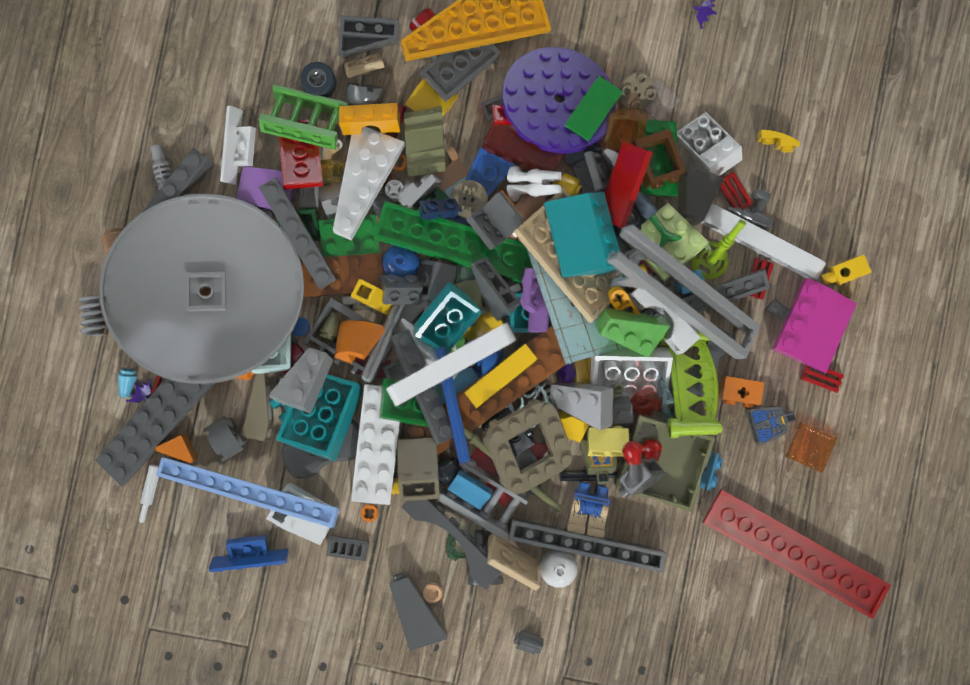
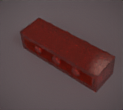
M494 121L483 140L482 148L486 152L493 155L496 154L509 163L513 162L525 171L537 168L539 170L556 172L563 157V153L548 152L540 149V146L530 141L528 143L516 131L501 124H494Z

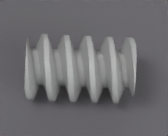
M87 296L78 299V302L84 304L79 306V310L85 311L79 314V317L85 320L79 322V325L85 327L80 330V333L86 334L85 336L106 335V333L100 331V329L105 328V325L99 323L105 320L104 317L99 316L102 313V309H99L101 303L98 301L100 296Z

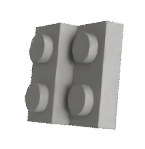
M427 174L421 179L420 183L412 182L410 184L408 182L402 187V193L399 195L398 201L404 207H418L420 201L425 200L444 180L439 175L431 174L429 176Z

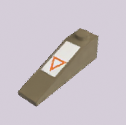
M268 373L256 374L242 437L268 441L273 435L272 408L269 402L271 397L268 396L270 394Z

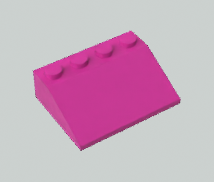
M806 278L801 282L790 307V313L784 320L772 350L826 373L857 303L821 283Z

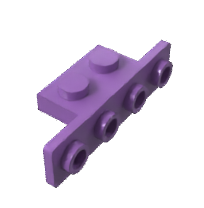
M533 268L525 269V276L522 279L523 294L520 297L521 306L530 313L528 331L546 332L548 330L549 313Z

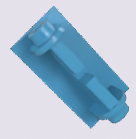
M711 451L706 465L707 471H703L701 476L700 488L705 489L706 485L707 490L712 491V488L716 487L718 481L716 472L717 469L721 468L723 462L721 453L716 452V456H714V451Z

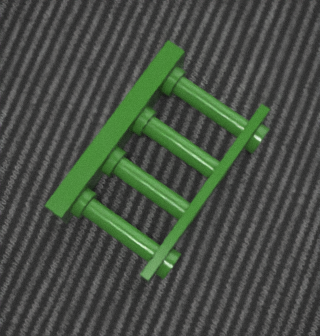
M273 85V95L276 103L270 115L261 113L259 118L261 132L336 150L338 144L337 132L334 129L339 119V106H348V103L319 95H312L285 86ZM284 103L295 105L289 120L278 117ZM302 107L313 110L308 124L297 122ZM321 112L332 114L326 129L315 127Z

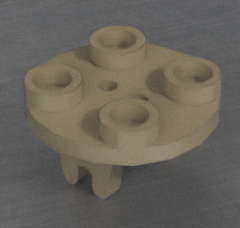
M634 72L626 76L619 88L623 91L619 97L621 104L626 109L634 112L646 108L656 96L652 79L642 72Z
M464 180L458 183L450 194V198H455L463 210L458 212V216L465 219L481 210L488 203V195L485 188L473 180Z

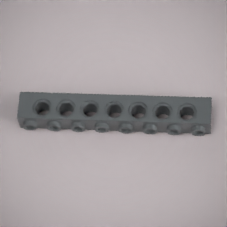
M512 517L508 534L509 540L661 573L663 572L666 552L659 548L608 537L589 536L586 533L570 532L566 528Z

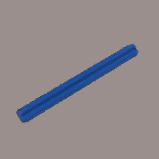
M446 347L435 349L437 360L448 355ZM452 376L441 382L459 463H465L470 461L454 382Z

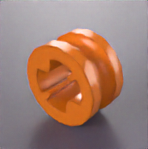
M400 154L399 158L401 161L403 159L404 162L402 167L394 165L393 169L396 172H403L407 169V158L405 155Z
M367 504L361 510V518L366 522L374 521L379 514V510L374 504ZM367 508H369V510H371V508L374 510V517L370 518V516H365Z

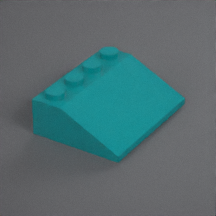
M604 192L585 193L544 203L562 278L610 274L617 270L607 261L611 252L616 254L620 251Z
M327 374L311 414L289 406L276 440L314 455L336 461L363 389L355 382Z

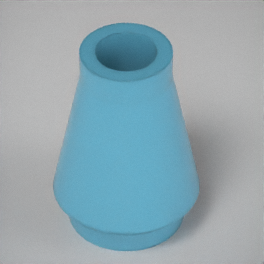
M130 368L120 369L118 373L119 396H131L138 376L136 375V370Z

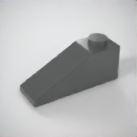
M486 257L473 262L471 268L487 309L497 322L510 316L521 303L518 297Z

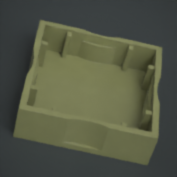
M637 412L629 441H637L644 444L646 440L654 439L661 442L662 452L658 464L666 473L641 494H636V496L656 499L666 505L692 512L699 492L701 476L708 463L715 437L713 435H682L678 438H669L667 431L668 421ZM624 457L615 482L617 490L623 486L620 478L629 470V464L626 463Z

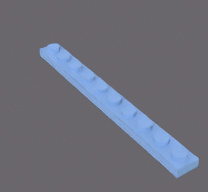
M166 457L161 458L156 475L330 528H335L340 508Z

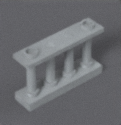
M471 458L468 462L459 463L463 467L462 471L468 475L472 472L480 477L479 481L484 485L486 482H489L497 487L484 510L482 509L481 511L443 489L438 501L505 540L510 529L507 527V522L520 502L525 505L528 503L529 496L527 492L520 494L511 492L501 485L498 477L477 466V462ZM505 492L514 498L501 519L496 520L491 517L490 513L502 493Z

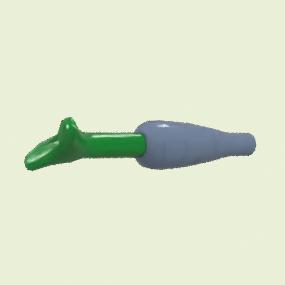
M638 191L634 204L640 214L645 219L650 220L660 233L661 241L659 246L663 248L667 242L680 240L682 236L673 234L664 227L656 216L654 205L642 192Z

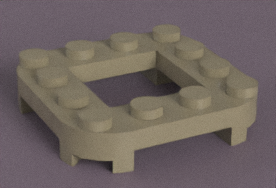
M530 400L528 401L529 405L499 421L494 419L489 423L490 427L486 432L485 438H483L484 445L488 447L500 477L498 479L499 482L515 494L527 492L562 472L572 463L571 448L559 415L551 404L544 401ZM539 424L549 449L548 455L520 471L508 440Z

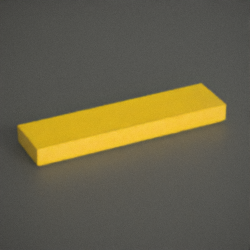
M524 344L465 392L466 396L478 408L537 361L538 358L528 345Z

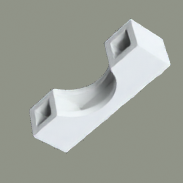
M635 288L628 294L639 311L653 309L664 316L670 325L664 341L676 355L684 353L700 338L693 326L689 325L646 290Z

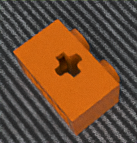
M722 376L718 399H724L723 403L735 405V402H741L743 407L754 408V405H761L764 382ZM738 390L744 391V395L737 394Z

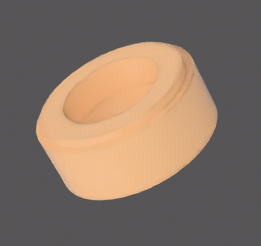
M435 582L428 583L423 590L424 599L429 603L438 602L442 597L441 586Z

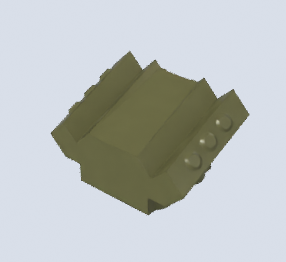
M442 107L404 113L408 177L446 171Z

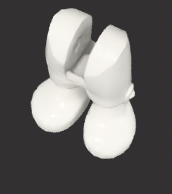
M512 166L507 174L508 182L519 183L521 181H528L531 184L508 185V197L512 202H518L523 194H529V196L536 198L541 195L561 193V185L550 184V181L561 180L562 173L539 170L537 168L525 173L522 172L519 166Z

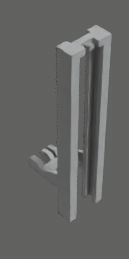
M634 225L624 227L619 236L635 249L627 251L625 255L620 252L616 254L614 252L610 253L607 261L617 268L616 274L619 276L613 278L610 285L612 287L620 286L624 288V286L646 290L733 358L746 359L751 349L749 344L754 342L752 337H756L760 325ZM640 260H651L745 334L742 344H738L638 266Z

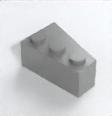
M308 348L268 396L278 403L311 414L333 359L325 352Z
M557 382L551 384V404L600 431L612 427V387L576 382Z

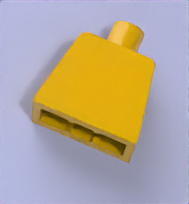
M860 255L829 267V272L820 275L825 286L831 283L841 285L872 272L865 255ZM841 270L844 271V276H841Z

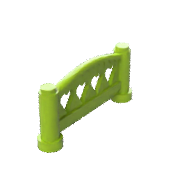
M698 330L697 334L700 338L691 346L699 349L697 354L700 359L697 361L683 353L676 355L664 341L667 332L659 342V346H668L673 357L671 378L676 418L668 419L667 431L669 438H678L682 435H717L722 433V422L717 421L715 418L718 405V380L714 361L706 344V341H710V339ZM697 364L701 367L699 372L702 378L697 379L684 371ZM696 383H701L704 396L698 397L687 391V389ZM703 401L705 403L704 410L706 415L701 416L689 408L697 402Z

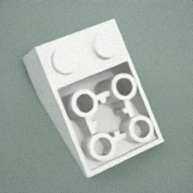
M707 112L677 131V138L698 168L710 181H713L742 161V146Z
M291 482L283 489V492L327 504ZM273 510L270 511L266 518L282 529L318 545H321L330 530V527Z

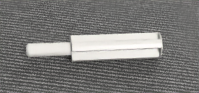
M149 465L140 501L143 504L139 517L140 523L145 522L148 506L152 505L159 478V476H156L159 468L158 465Z

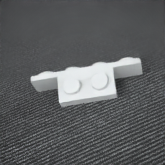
M227 106L220 181L236 185L238 166H253L256 128L252 126L241 127L243 111L234 106Z

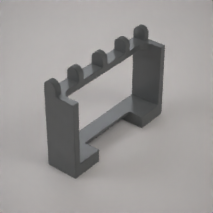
M330 298L303 344L308 346L312 340L321 346L319 351L325 352L327 349L335 354V349L316 338L333 309H336L352 320L371 321ZM391 340L386 347L374 378H376L394 348ZM336 358L334 363L338 365L341 360ZM355 361L352 362L354 366L351 370L352 374L355 375L358 369L364 371L365 367Z

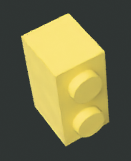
M613 426L601 431L594 427L589 428L587 433L588 456L624 457L622 449L626 442H629V429H623L622 426Z

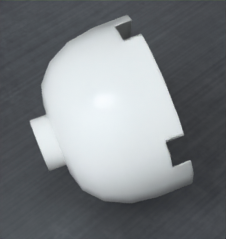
M550 549L540 560V573L547 584L555 588H563L575 580L578 573V564L572 553Z

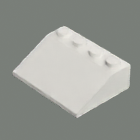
M621 346L622 349L591 357L590 385L611 387L618 382L624 386V392L620 397L628 396L632 403V408L665 409L673 361L668 347H656L649 358L625 346Z

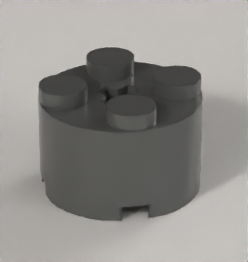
M225 416L203 429L204 432L208 431L209 435L206 438L215 453L224 456L221 458L223 462L244 450V445L247 444L242 434L237 435L234 430L237 426L231 417L226 418Z

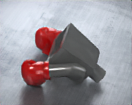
M648 439L644 444L637 441H629L624 445L622 454L626 459V463L629 464V470L620 478L623 486L618 491L623 498L643 493L666 473L658 464L662 452V444L658 440Z

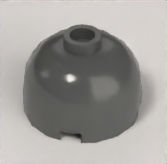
M347 83V99L351 105L383 103L385 88L369 84Z

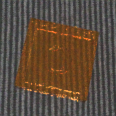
M800 422L785 457L823 473L837 437Z

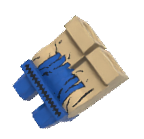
M580 481L577 490H574L566 530L604 538V529L610 503L608 487L597 485L596 494L589 493L591 484Z

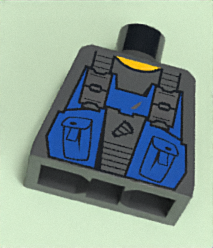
M781 406L745 409L756 445L766 444L788 433L786 424L795 421L793 411L783 412Z

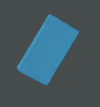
M459 470L448 488L449 491L478 509H482L493 492L491 488L462 470Z

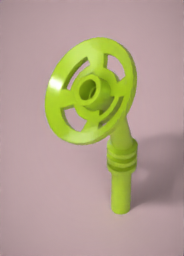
M740 219L729 234H725L719 243L708 241V245L701 252L699 259H696L697 255H695L690 260L693 271L699 270L698 266L702 264L706 269H710L709 274L701 271L704 279H714L721 276L726 271L729 263L726 250L735 242L736 236L745 227L746 222ZM711 246L716 247L715 251L711 250ZM719 260L717 266L714 267V264ZM722 261H724L723 267L720 271L717 272L716 269H718Z

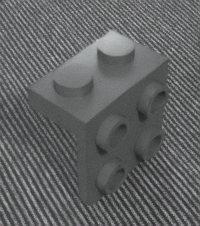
M502 192L496 193L481 210L467 218L468 223L490 250L505 242L524 223L522 216Z

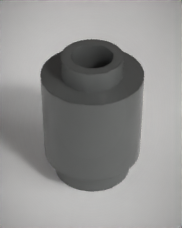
M525 630L516 633L514 638L516 649L531 654L541 653L544 639L540 638V635Z

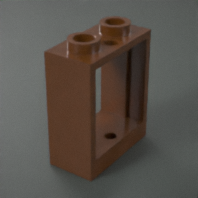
M670 129L636 139L631 143L643 149L663 143L674 170L654 178L648 164L642 180L645 189L650 187L653 190L660 188L664 185L663 183L668 181L670 184L681 180L680 177L686 173Z

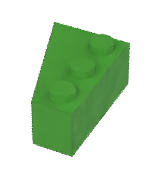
M608 308L604 309L595 323L600 335L649 358L670 328L664 316H648L644 313L633 314L629 313V311Z

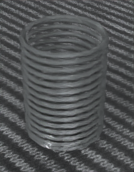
M773 299L766 308V310L781 321L790 313V309H786L776 299Z

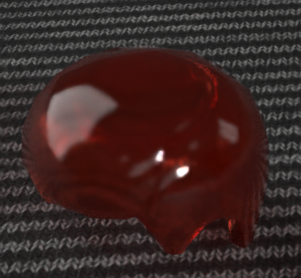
M641 389L632 395L630 399L632 410L636 414L650 416L653 410L659 412L662 407L658 394L651 389Z

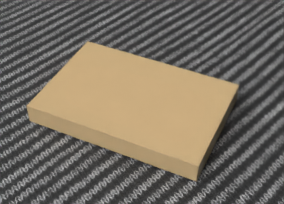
M491 534L488 538V564L536 591L540 587L539 560L500 537Z

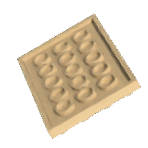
M562 188L561 193L555 194L549 201L571 196ZM544 205L514 231L516 236L589 323L594 321L611 303L608 298V292L612 288L610 285L612 279L619 277L616 274L617 270L610 274L562 278Z

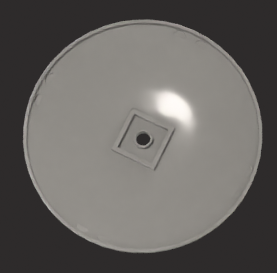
M191 194L175 197L152 206L133 219L121 231L108 251L103 264L99 288L100 303L111 335L120 348L140 366L156 375L177 382L193 384L217 383L242 376L256 369L269 360L283 346L292 333L301 312L304 297L303 271L297 251L287 234L265 212L247 202L229 196ZM205 287L211 289V293L208 296L200 294L201 290Z

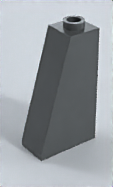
M404 573L394 575L389 585L409 651L447 640L448 634L445 627L429 603L424 599L422 592L410 574L404 575Z

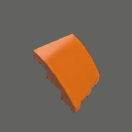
M359 320L340 322L335 358L351 364L356 357L365 359L385 332L384 326Z

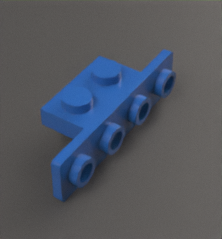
M266 535L227 539L228 555L213 557L210 562L209 571L222 572L225 570L281 565L287 563L289 551L288 549L269 551Z

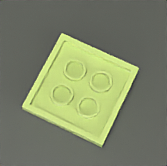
M669 203L656 212V216L669 232L682 236L678 241L667 242L663 249L683 265L708 245V241ZM647 220L641 225V232L659 245L661 235L652 222ZM625 241V243H626L632 250L635 249L633 246H631L628 242ZM643 260L664 282L671 277L651 260Z

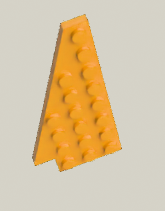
M457 0L403 38L400 44L406 62L549 33L551 26L543 0Z

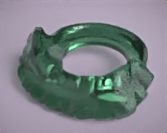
M448 534L445 546L447 556L454 561H457L459 558H466L465 553H459L453 548V542L456 539L451 534Z

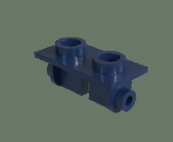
M455 198L439 201L433 199L420 201L423 207V211H420V218L424 220L437 219L438 214H440V219L455 218V216H458V212L463 211Z

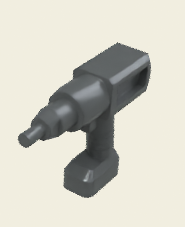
M755 189L753 191V197L759 200L756 208L752 207L751 211L744 208L727 207V210L732 211L734 215L763 230L769 229L773 223L772 217L762 214L771 196L770 193L763 190Z

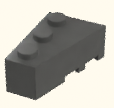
M341 15L338 55L341 58L399 44L401 27L399 20Z

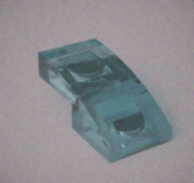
M661 378L658 380L657 399L661 413L668 423V419L673 418L668 405L674 403V399L665 381Z

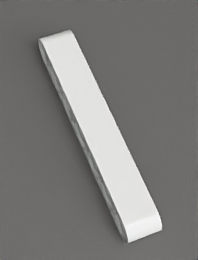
M709 203L700 219V223L725 236V234H729L742 218ZM744 220L746 225L736 236V242L805 278L814 281L818 280L826 265L823 260Z
M505 323L386 388L395 406L509 345L516 341V338L508 323Z

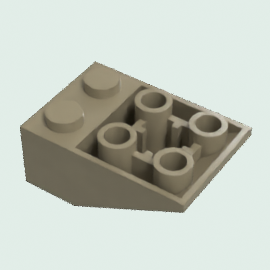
M434 438L397 440L400 501L439 499L441 494L438 453Z

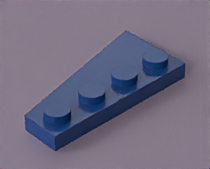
M480 148L465 180H473L480 183L485 188L489 198L507 176L510 167L515 166V164ZM460 216L449 218L462 225L468 223L467 219Z

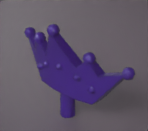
M716 0L704 1L701 7L694 6L693 9L699 11L696 18L701 29H703V21H709L706 16L717 15V12L711 9V7H715V4H712V2Z
M148 380L147 384L142 382L143 386L135 382L136 393L131 392L133 398L127 399L126 402L140 403L144 398L147 401L148 395L152 391L150 380Z

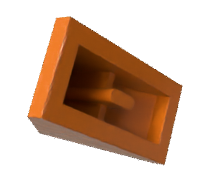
M187 434L169 440L155 449V451L189 463H194L198 460V456Z

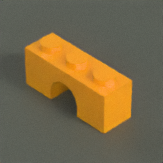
M398 104L339 106V124L343 135L362 134V128L370 125L378 127L381 133L400 132Z

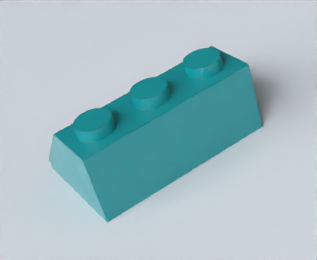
M448 282L414 324L415 336L435 349L446 347L448 354L480 316L482 310L464 291Z

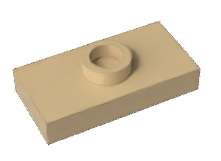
M380 53L344 64L348 78L360 74L366 75L371 73V71L384 68Z

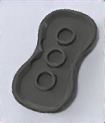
M354 419L351 420L336 461L314 455L284 443L281 454L287 471L297 479H307L317 474L324 466L330 463L356 459L359 434L358 423Z

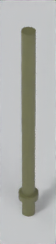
M465 427L464 433L465 437L469 440L468 442L471 445H476L492 458L488 447L478 438L479 435L473 434ZM536 486L530 489L557 512L562 510L563 506L540 487Z

